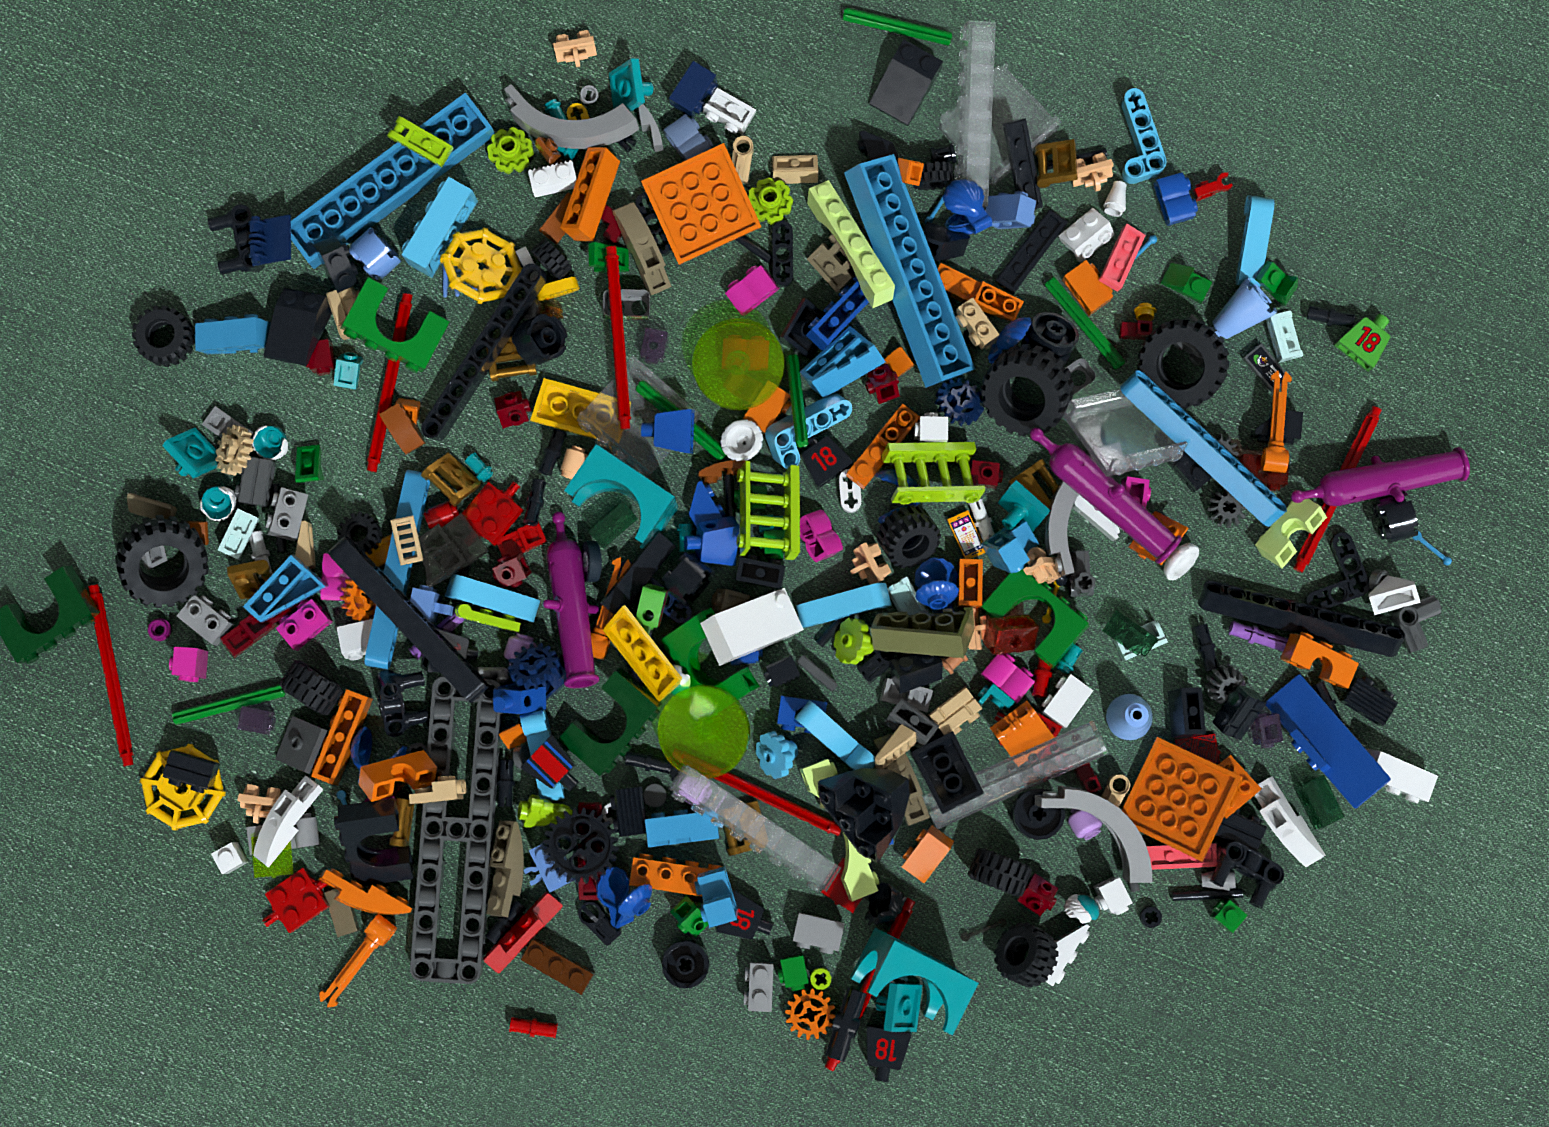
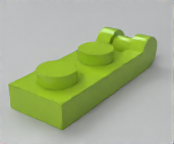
M398 116L395 121L396 126L393 130L390 129L387 137L442 168L454 149L453 146L403 117ZM407 129L409 131L406 136H402L403 130Z
M467 604L457 605L454 610L455 615L462 619L512 632H519L521 623L515 622L516 617L502 614V618L493 616V611L480 608V611L476 612L471 610V607Z

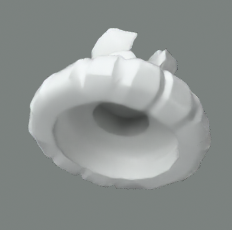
M747 419L732 422L722 433L720 441L722 450L732 460L747 461L752 459V457L759 453L763 445V434L760 427Z
M1191 543L1177 546L1167 557L1163 570L1168 580H1177L1194 565L1199 556V548Z

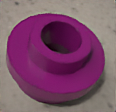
M154 619L148 626V634L155 641H164L171 634V625L165 619ZM159 626H163L164 631L161 634L157 633V628Z

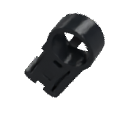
M875 650L876 654L861 667L858 665L857 670L869 683H872L891 667V661L887 660L896 652H889L882 657V651Z
M591 901L584 903L579 908V919L606 946L610 945L622 933V930L617 931V928L611 925L610 920L604 917L606 913L599 904ZM591 904L597 907L599 917L597 918L586 905ZM582 910H583L594 922L586 921V920L583 918V916H582Z

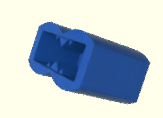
M1183 172L1157 179L1154 182L1155 192L1167 226L1193 219L1196 216L1195 212L1198 211L1195 199H1191L1189 194L1191 184L1189 178L1185 177Z

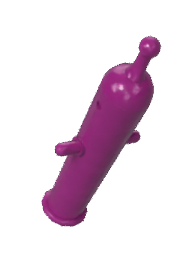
M1033 428L1030 431V438L1038 441L1050 453L1049 465L1053 473L1090 503L1096 511L1101 512L1156 558L1155 562L1157 564L1162 563L1177 548L1182 537L1180 535L1175 536L1131 496L1122 484L1117 483L1080 447L1071 443L1057 445L1050 441L1040 428Z
M1461 447L1454 448L1452 452L1387 463L1382 462L1378 456H1373L1371 458L1373 465L1330 472L1320 479L1318 487L1306 491H1293L1291 493V500L1294 503H1301L1305 499L1321 498L1329 506H1342L1381 496L1393 495L1397 502H1402L1405 498L1402 493L1403 491L1455 479L1461 482L1466 481L1470 475V464L1466 452Z
M557 511L552 515V520L556 525V540L549 545L546 554L553 600H544L543 606L556 612L567 677L564 680L565 687L572 689L593 686L600 681L599 676L595 674L589 614H597L599 607L587 602L582 553L578 544L574 540L567 538L564 528L565 515L563 512Z

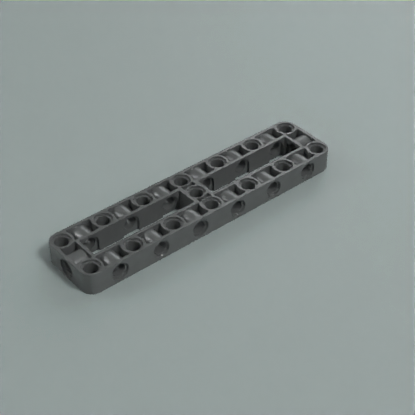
M445 677L436 679L432 687L427 754L437 766L436 775L452 776L450 763L451 751L454 750L455 704L458 701L467 700ZM485 679L489 686L494 685L496 688L502 686V684L495 680ZM445 682L451 685V691L447 695H443L440 692V686ZM486 691L474 701L478 702L469 818L449 817V814H447L448 800L423 803L410 973L418 981L472 984L478 981L483 974L487 928L486 912L491 866L489 865L493 849L501 744L499 734L502 731L503 713L494 712L493 698L487 697ZM441 728L447 731V738L444 741H439L436 737L437 731ZM487 731L492 732L494 736L490 744H485L482 740L483 734ZM482 778H487L490 781V787L486 791H482L479 787V781ZM433 821L438 822L440 825V831L437 834H432L429 830V825ZM457 822L463 826V833L459 836L452 832V827ZM479 824H483L487 830L486 835L482 838L478 837L475 833V829ZM447 841L467 842L458 959H443L436 954V942L440 934L441 908L439 907L440 891L443 889L445 870L443 853L444 843ZM428 868H433L436 871V878L433 881H429L425 876ZM475 871H479L483 875V880L480 884H475L472 881V874ZM424 915H429L433 920L430 928H426L422 924ZM471 918H475L479 922L477 931H472L468 927V921ZM420 962H424L429 966L427 975H423L418 971ZM467 965L473 966L476 970L473 978L465 975L464 970Z

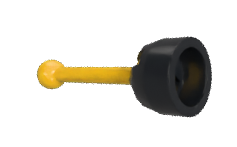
M1070 575L1061 576L1052 582L1055 585L1053 589L1055 596L1059 587L1067 584ZM1049 606L1046 615L1042 617V621L1045 624L1051 621L1050 614L1052 610Z

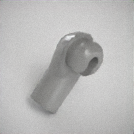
M505 667L475 668L484 679H497L499 683H506L509 680V671Z

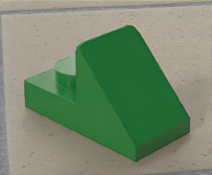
M597 242L589 243V266L594 267V272H607L605 256H607L606 247L612 245ZM616 246L617 255H619V272H628L629 251L626 248Z
M1271 261L1265 263L1255 279L1282 306H1286L1298 287V277L1286 275Z
M1170 263L1160 284L1201 304L1212 281L1194 273L1195 268Z
M320 445L297 447L296 483L324 480L321 469L322 451Z

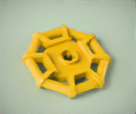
M485 227L481 230L454 233L453 239L444 254L440 255V262L443 263L450 282L449 287L476 300L477 304L504 298L523 269L515 252V244L513 242L509 243L488 231V228ZM481 239L480 242H476L470 246L465 242ZM487 240L502 249L498 251L487 245ZM458 247L463 251L460 258L453 257ZM506 254L509 258L512 268L506 267L504 256ZM477 263L485 264L487 269L483 268V270H480ZM454 266L461 270V277H457ZM503 275L511 276L506 285L501 283ZM464 282H466L467 284H469V285L473 286L474 288H476L477 291H476L475 289H473V288L467 286L466 284H464ZM492 286L491 288H496V290L494 291H483V289H486V287Z
M193 744L172 749L219 763L218 760H214L194 748ZM171 750L158 751L152 764L139 781L142 784L146 813L158 818L175 831L191 825L208 823L218 803L226 795L223 789L220 770L218 769L213 786L214 790L205 789L204 793L190 790L191 785L187 784V791L179 793V787L169 784V779L164 778L162 775L158 781L152 780L161 765L165 768ZM152 785H157L160 793V800L157 802L154 800ZM206 794H212L213 796L202 811L199 804ZM164 804L174 810L173 817L159 809V807ZM194 809L197 814L180 819L181 811Z

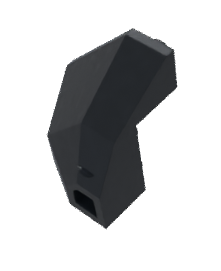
M860 768L820 780L818 782L820 802L857 852L865 858L878 863L903 822L910 797L909 778L888 769Z

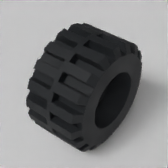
M163 305L162 308L153 306V311L146 309L143 317L141 315L137 317L139 323H134L133 328L136 330V332H132V338L135 339L133 344L138 349L139 354L158 366L170 367L171 363L178 365V360L180 359L185 361L187 359L185 356L187 352L192 353L193 349L190 346L195 345V340L192 338V336H195V331L191 328V322L176 309H170L168 306ZM164 325H172L175 332L172 342L166 347L156 348L153 343L156 330Z
M909 505L907 508L904 506L898 512L896 510L891 512L892 514L884 519L885 522L880 524V530L877 531L878 544L893 565L900 568H905L906 566L912 568L916 564L917 566L922 564L924 560L927 561L930 558L929 556L936 552L935 548L939 546V540L941 539L940 530L934 521L919 506Z
M294 660L279 683L281 688L289 695L322 715H329L344 693L340 685L300 660Z
M977 848L967 875L973 880L1020 897L1023 896L1032 869L1026 864L988 849Z
M1028 923L1011 925L1008 927L1007 932L1004 931L1001 934V940L998 939L996 943L998 947L994 951V954H996L994 962L998 964L996 968L1004 978L1022 986L1033 987L1034 985L1037 987L1041 985V981L1045 983L1048 980V975L1052 976L1054 972L1053 967L1057 966L1058 963L1056 957L1059 956V951L1055 950L1058 946L1053 941L1052 935ZM1029 949L1028 955L1024 960L1025 953Z

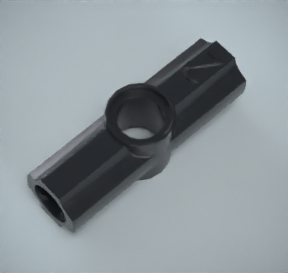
M847 988L840 1011L838 1010L833 1022V1033L825 1054L826 1056L845 1062L852 1039L855 1038L861 1018L859 1017L867 996L866 993L853 988Z

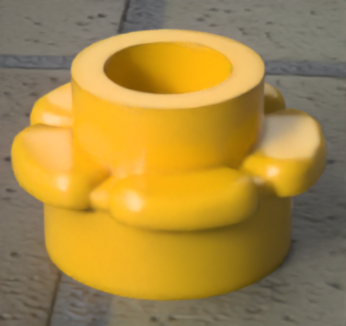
M1140 303L1134 309L1136 320L1152 321L1154 314L1157 312L1156 308L1152 307L1150 303Z

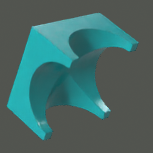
M597 444L564 490L572 497L575 495L572 503L578 507H581L590 497L602 492H618L632 498L640 506L641 523L635 539L642 543L640 546L642 550L656 532H663L678 510L676 499L672 494Z
M874 928L850 976V979L860 983L867 973L875 969L866 991L875 997L894 979L908 975L920 976L927 993V1002L923 1015L933 1020L944 1003L945 1022L942 1030L951 1035L954 1034L979 984L958 969L877 928Z

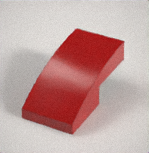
M538 522L537 526L525 525L518 528L515 532L502 536L496 545L501 556L509 554L512 557L521 552L522 554L546 543L547 540Z

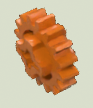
M345 579L347 586L341 587L344 595L340 597V600L345 601L341 607L342 609H348L346 615L352 616V619L359 621L374 618L376 604L353 580Z
M811 988L810 993H806L805 989H802L801 996L794 993L795 1001L788 1000L787 1002L791 1009L785 1010V1013L791 1016L786 1019V1023H793L790 1028L791 1032L797 1029V1037L800 1038L804 1033L807 1040L810 1039L812 1034H814L816 1039H819V1032L826 1035V1026H833L829 1020L834 1019L836 1016L830 1013L835 1008L834 1005H828L831 998L829 996L822 998V990L818 995L815 994L814 988ZM810 998L819 1000L823 1005L816 1006L811 1003ZM802 1001L803 1007L801 1011L794 1014L796 1006ZM807 1008H811L812 1011H819L814 1014V1019L810 1020L808 1016L804 1017L803 1014L807 1013ZM826 1014L825 1021L818 1027L817 1022L820 1016ZM798 1022H805L810 1026V1029L801 1027Z

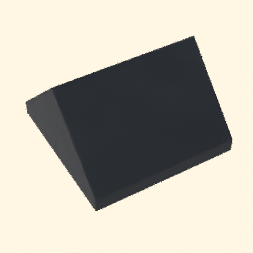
M803 298L782 332L780 343L811 360L818 347L806 336L811 330L808 326L816 317L821 319L825 314L809 300Z

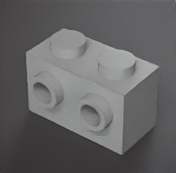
M282 487L278 493L274 492L271 506H275L273 515H268L265 528H269L268 535L296 541L308 494Z
M197 595L192 596L177 614V617L209 643L218 646L221 642L220 638L226 635L235 625L230 621L231 616L222 609L217 611L212 607L214 602L205 595L201 597Z
M799 912L793 941L797 942L796 946L810 949L811 945L820 947V952L833 954L834 950L839 951L845 923Z
M750 961V967H745V981H749V991H744V1005H748V1011L772 1012L774 962Z

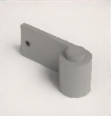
M311 813L303 814L294 825L299 831L283 850L320 845L316 817H311ZM263 825L246 827L250 855L254 854L258 835Z

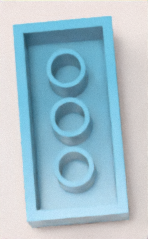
M450 177L447 178L446 182H441L437 189V197L434 201L431 200L425 209L426 215L423 220H419L413 230L415 232L414 235L402 247V256L408 265L431 278L441 264L440 255L444 254L453 239V234L461 231L478 202L470 188Z

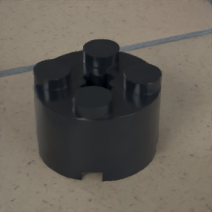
M540 314L522 322L517 327L515 334L512 336V343L527 365H541L560 357L565 352L567 332L559 319L554 316L550 317L546 314Z
M1405 491L1402 492L1404 496H1408V494ZM1393 495L1378 498L1376 504L1372 505L1373 515L1375 518H1379L1381 526L1378 527V533L1381 540L1386 539L1388 543H1393L1418 536V531H1414V527L1418 526V522L1411 501L1406 502L1404 498L1402 502H1397Z
M685 552L678 559V566L673 571L670 569L662 580L665 582L664 589L668 590L684 606H688L687 601L689 599L692 601L696 600L710 583L707 578L710 574L714 577L715 571L705 562H701L694 553L689 555Z
M693 940L675 942L667 949L662 960V971L665 978L670 984L679 988H693L699 985L705 979L710 967L707 951L701 944ZM682 958L692 961L690 964L691 969L688 970L686 967L682 969L680 967Z

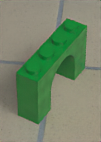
M368 277L340 329L344 330L343 334L354 340L359 338L364 341V345L369 349L383 351L386 358L394 362L399 360L405 363V367L408 370L422 373L441 340L449 321L429 311L412 339L404 342H394L385 338L377 328L375 317L388 288Z
M1023 569L1016 573H1010L981 606L982 611L1000 625L1011 611L1023 601L1038 600L1048 605L1054 613L1055 624L1052 631L1036 648L1035 655L1053 669L1088 629V618L1079 610L1073 611L1068 607L1070 603L1064 597L1059 595L1057 598L1051 593L1052 588L1045 582L1038 583L1033 578L1034 575H1026Z
M712 608L700 612L661 639L665 651L672 657L676 665L682 667V673L690 676L689 687L692 689L702 711L707 714L708 718L721 713L760 687L748 667L738 671L724 681L711 679L701 669L698 652L701 644L707 637L700 623L715 615Z

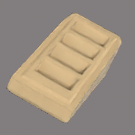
M414 516L390 520L400 566L424 561ZM411 524L409 529L400 531L397 529L398 526ZM413 533L411 538L402 540L399 538V535ZM415 542L413 547L401 548V544ZM417 551L415 556L403 557V553Z
M301 521L295 556L309 569H315L312 524L307 521Z
M902 724L899 725L875 756V768H886L916 744V733Z

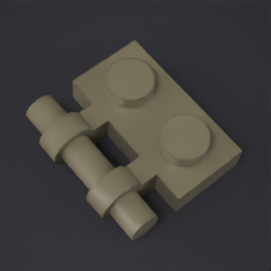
M832 234L829 239L834 245L829 248L825 243H822L807 260L837 293L855 276L849 270L852 266L848 257ZM839 251L848 259L844 264L836 256Z

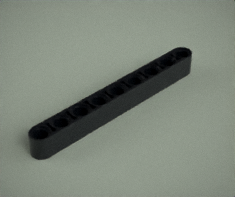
M527 264L523 267L422 423L421 431L425 437L441 441L447 436L545 285L547 275L542 268L536 264ZM538 271V277L531 281V273ZM525 290V297L522 300H518V293ZM510 309H513L512 317L510 319H506V312ZM500 328V336L494 339L493 332ZM488 348L487 356L481 358V350ZM471 367H475V374L472 377H469V369ZM462 386L463 393L457 397L456 389ZM447 405H450V407H451L450 413H449L448 415L444 416V414H443L444 408H445ZM437 424L438 431L436 434L432 435L431 428L433 425Z
M345 535L328 551V554L467 701L473 703L489 688L487 681L351 538Z
M1212 580L1205 582L1198 600V605L1206 611L1297 634L1304 632L1317 639L1388 657H1394L1398 654L1405 638L1404 631L1392 625Z

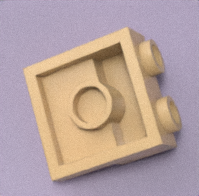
M971 298L957 308L955 312L957 316L955 318L962 328L966 327L970 333L969 338L975 346L979 345L981 350L990 348L996 342L999 333L974 298Z
M455 776L438 777V782H432V788L415 789V794H409L410 804L463 799V794L467 792L465 779L455 780Z

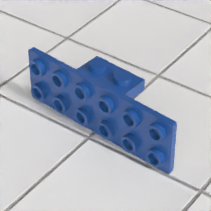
M1300 674L1266 701L1267 708L1294 739L1291 744L1299 753L1304 751L1309 756L1306 760L1315 771L1319 768L1353 808L1357 809L1391 781L1390 776Z

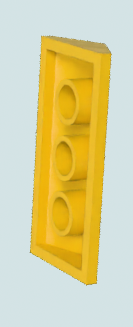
M543 378L530 421L619 445L624 430H620V421H618L617 398Z
M626 605L622 606L603 628V631L657 701L660 702L680 685L682 677Z

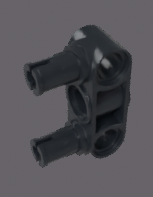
M243 204L234 206L225 215L208 218L209 228L212 232L229 227L234 229V239L239 254L235 258L218 261V268L222 275L240 270L241 272L251 271L257 273L265 267V264L258 266L248 264L250 259L249 241L252 240L249 238V234H252L249 221L255 215ZM242 213H248L246 220L239 221V216Z
M383 670L377 675V700L384 729L388 736H401L409 726L429 722L427 708L406 712L401 693L404 689L425 685L422 671L401 675V673L397 674L392 670Z
M1222 842L1217 847L1218 864L1210 882L1223 887L1230 870L1235 869L1242 875L1256 881L1257 886L1249 904L1262 909L1269 892L1273 891L1277 884L1283 881V868L1260 852L1250 849L1239 842ZM1230 847H1232L1233 849L1232 857H1230L1228 854ZM1269 869L1272 871L1271 879L1267 875Z

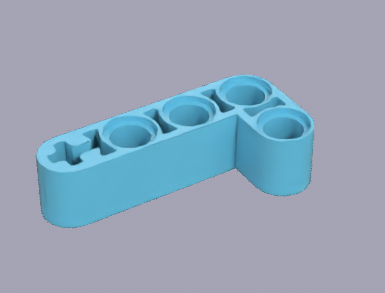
M1132 88L1125 93L1121 103L1138 153V157L1127 161L1121 173L1123 180L1129 184H1135L1159 176L1167 163L1145 95L1140 89ZM1135 119H1143L1146 125L1138 126ZM1142 140H1150L1153 146L1145 147ZM1149 161H1157L1160 164V168H1152ZM1128 168H1136L1139 174L1131 175L1128 172Z
M1251 195L1246 197L1244 206L1246 220L1236 274V285L1238 286L1246 278L1251 279L1249 284L1261 286L1255 279L1265 265L1274 212V199Z
M833 393L804 407L808 438L849 417L852 413V404L839 394ZM791 414L771 424L765 432L773 459L786 469L790 465L798 466L800 462V454L795 441L793 415Z
M451 574L445 593L447 598L470 603L533 623L540 604L538 599L456 574Z
M875 583L796 605L802 627L807 628L862 612L892 606L886 583Z
M810 700L796 715L795 719L851 769H873L875 767V756Z
M545 710L520 715L521 726L527 738L530 756L552 735ZM536 779L540 798L549 799L551 802L565 799L564 788L560 783L554 789H551Z

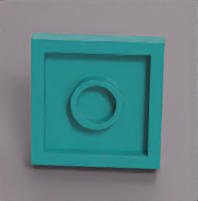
M631 58L609 73L613 109L623 103L631 112L645 103L644 96L653 94L654 87L652 82H642L639 59Z
M196 428L169 438L162 445L178 462L175 470L179 471L181 476L189 474L194 479L217 468L219 463L215 461L217 457L216 449Z
M1017 480L1008 488L998 502L1009 513L1002 520L1003 526L1008 530H1012L1021 520H1024L1033 532L1051 511Z
M890 983L888 997L879 996L876 1002L886 1004H876L878 1011H886L884 1031L917 1032L923 985Z

